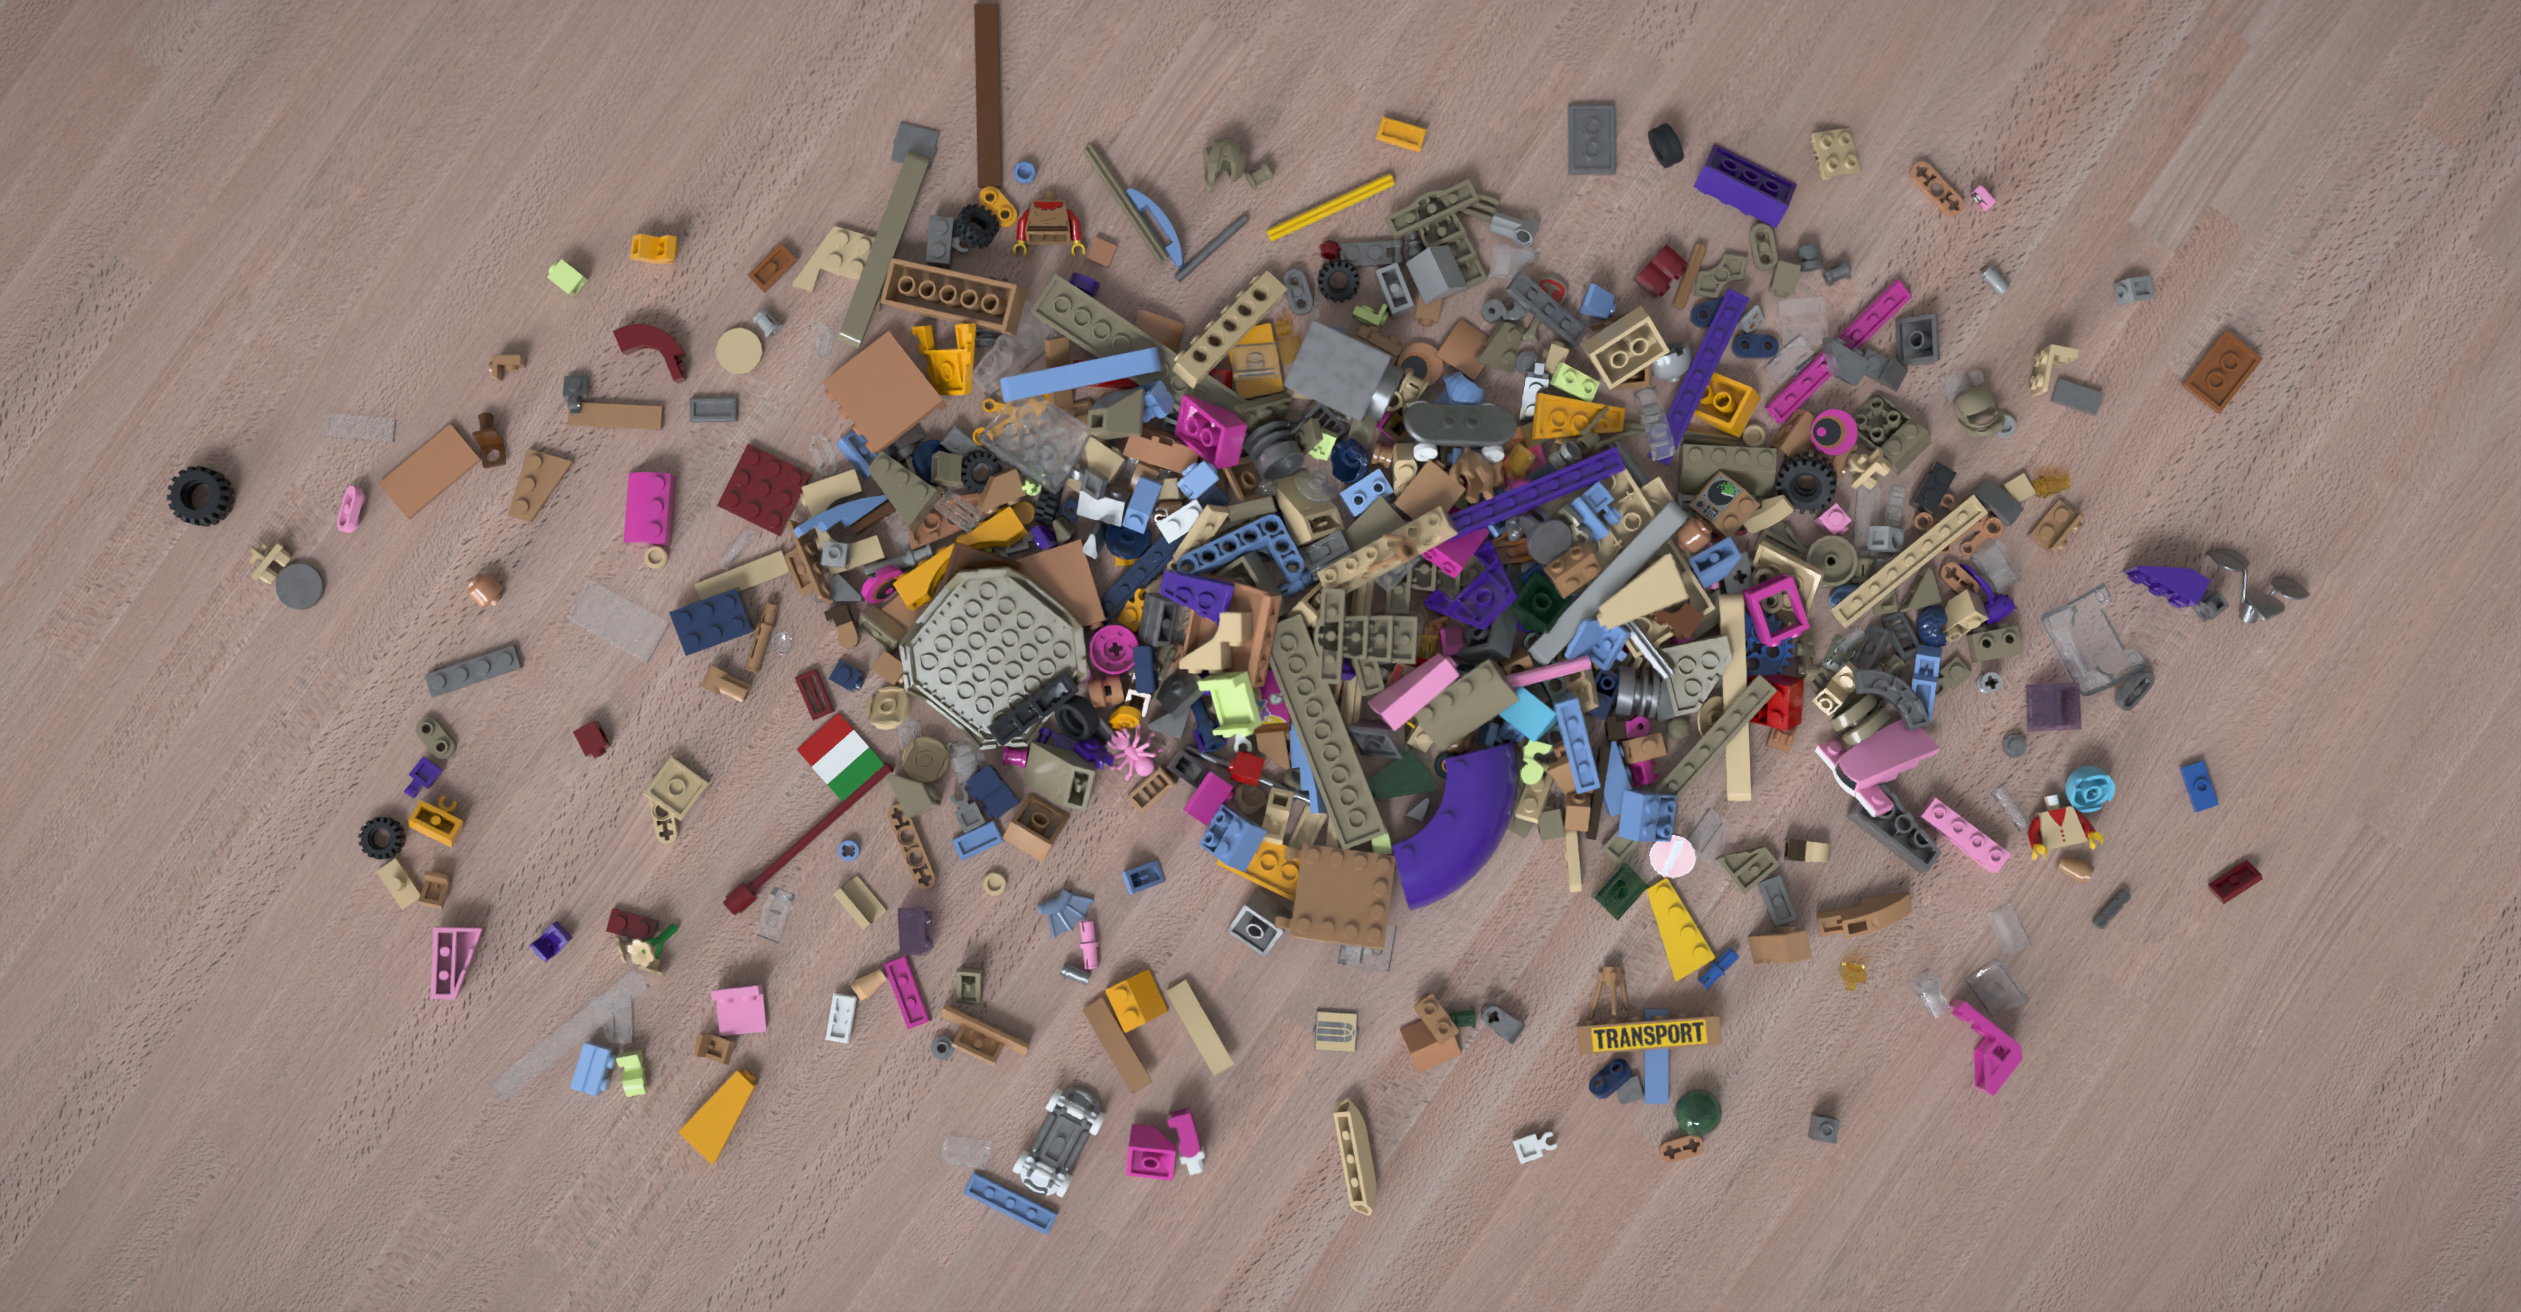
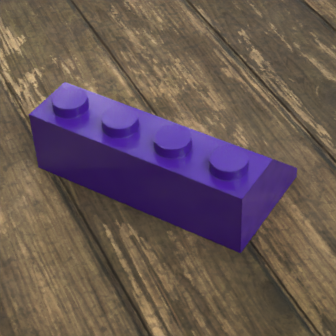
M1714 143L1693 187L1703 194H1709L1719 199L1723 204L1739 209L1745 215H1751L1762 223L1777 228L1789 207L1797 184Z

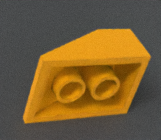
M1714 372L1693 417L1720 431L1740 438L1761 397L1754 388Z

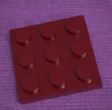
M747 444L717 506L781 537L787 526L786 522L790 520L800 499V494L803 493L802 487L807 485L811 474Z

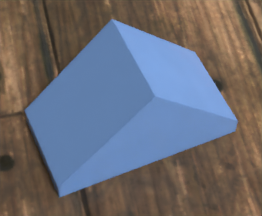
M1158 860L1122 872L1129 895L1165 882Z

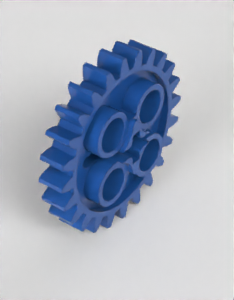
M1744 611L1745 647L1747 652L1753 648L1752 643L1759 644L1760 642L1754 635V625L1751 617ZM1762 611L1769 633L1782 629L1780 627L1782 619L1774 622V614L1766 618V611ZM1791 637L1783 639L1781 644L1775 646L1777 654L1773 658L1767 656L1766 649L1768 646L1765 644L1758 648L1759 653L1751 652L1746 655V662L1751 657L1757 660V667L1751 671L1746 666L1747 685L1749 676L1759 674L1776 675V672L1785 673L1781 667L1782 665L1790 666L1786 661V657H1793L1788 652V649L1794 648V645L1787 642Z

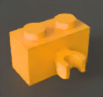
M443 795L438 801L439 808H436L420 800L408 819L409 827L452 848L463 830V820L451 815L457 808V802L454 801L450 807H445L443 803L446 800V796Z

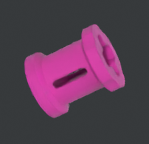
M1005 746L1002 765H1019L1021 768L1026 769L1029 748L1021 750Z

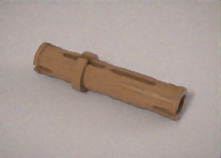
M767 602L764 603L762 615L759 622L757 621L756 634L744 669L759 673L769 636L775 628L773 624L779 606Z

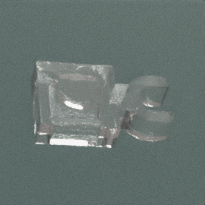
M896 511L898 520L892 523L889 517L886 516L885 522L894 529L888 535L897 553L901 555L911 547L908 526H903V519Z

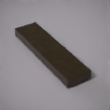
M1599 747L1596 771L1600 788L1593 789L1594 792L1591 794L1588 832H1585V839L1596 840L1611 747Z

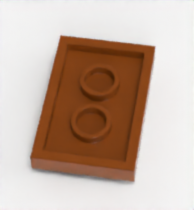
M2225 330L2181 386L2219 414L2263 358Z

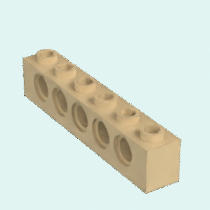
M1266 271L1262 276L1257 274L1249 283L1251 287L1247 291L1241 290L1234 299L1236 302L1232 306L1228 304L1220 312L1219 315L1221 317L1217 321L1213 319L1205 327L1206 333L1202 337L1197 335L1189 344L1191 348L1187 352L1182 350L1174 359L1176 364L1173 371L1192 389L1284 297L1287 288L1269 271ZM1254 295L1261 296L1263 300H1257ZM1239 310L1246 311L1248 315H1242ZM1224 325L1231 326L1233 331L1227 330ZM1209 340L1216 341L1218 346L1211 345ZM1194 355L1200 356L1203 359V361H1197L1194 358Z
M1439 506L1389 534L1405 535L1406 540L1415 542L1418 555L1458 533L1450 515ZM1382 537L1317 572L1323 588L1346 589L1347 594L1401 565L1402 560H1397L1371 572L1367 571L1368 567L1394 555V546L1398 542Z

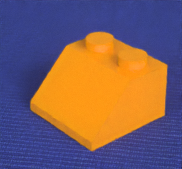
M1149 969L1105 989L1124 1033L1168 1012Z

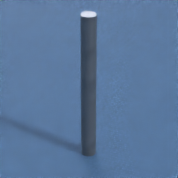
M1241 215L1179 270L1174 277L1179 282L1186 278L1249 222L1246 216Z

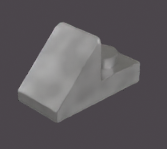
M1866 349L1863 358L1870 361L1864 375L1897 392L1908 370L1895 358L1887 359L1870 349Z

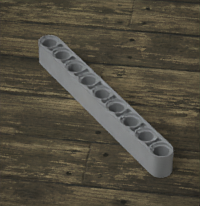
M1673 500L1668 502L1529 647L1527 653L1542 667L1546 666L1577 634L1579 624L1587 618H1592L1599 611L1598 607L1613 596L1685 522L1689 515Z

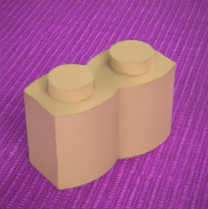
M1396 443L1393 448L1394 466L1392 475L1394 493L1397 498L1417 474V460L1414 458L1413 449L1415 446L1413 443Z

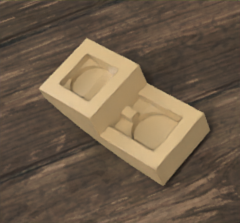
M1784 495L1762 500V508L1755 510L1743 525L1751 534L1761 531L1794 511V506Z

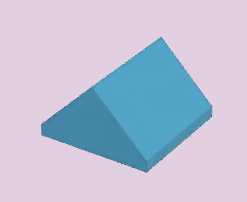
M1523 686L1518 687L1515 691L1521 700L1499 715L1535 743L1558 722L1556 712Z

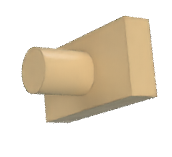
M395 858L376 871L402 910L407 909L419 900L421 891L398 858Z

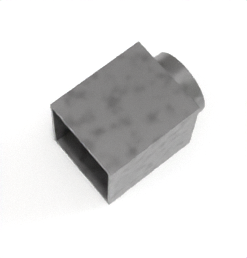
M1313 320L1283 386L1359 421H1364L1366 415L1381 421L1404 370L1391 364L1393 356Z

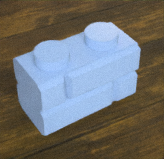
M591 1041L584 1042L570 1088L594 1096L600 1095L602 1091L605 1092L610 1078H607L608 1070L613 1069L617 1056L613 1055L615 1049Z

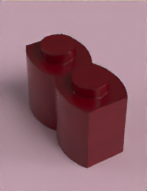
M1666 244L1633 281L1653 299L1657 295L1662 298L1671 288L1668 283L1673 278L1678 280L1686 271L1684 266L1687 262Z

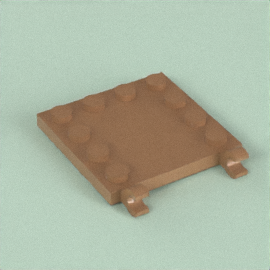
M1304 843L1302 850L1285 847L1284 859L1300 861L1293 918L1288 919L1276 916L1275 928L1291 930V938L1384 950L1396 861L1395 856Z

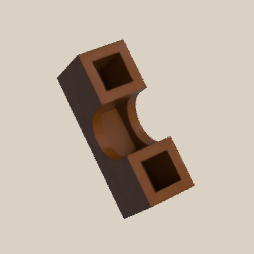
M1684 601L1681 607L1674 612H1667L1663 609L1652 612L1651 619L1661 626L1665 622L1672 627L1670 632L1679 639H1682L1684 636L1689 639L1705 615Z

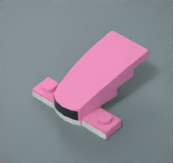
M1901 719L1875 732L1848 751L1834 738L1819 744L1815 752L1833 771V775L1839 785L1846 792L1855 796L1873 817L1890 811L1894 805L1878 785L1895 780L1899 773L1917 767L1920 760L1936 755L1940 747L1922 727L1905 730L1903 720Z

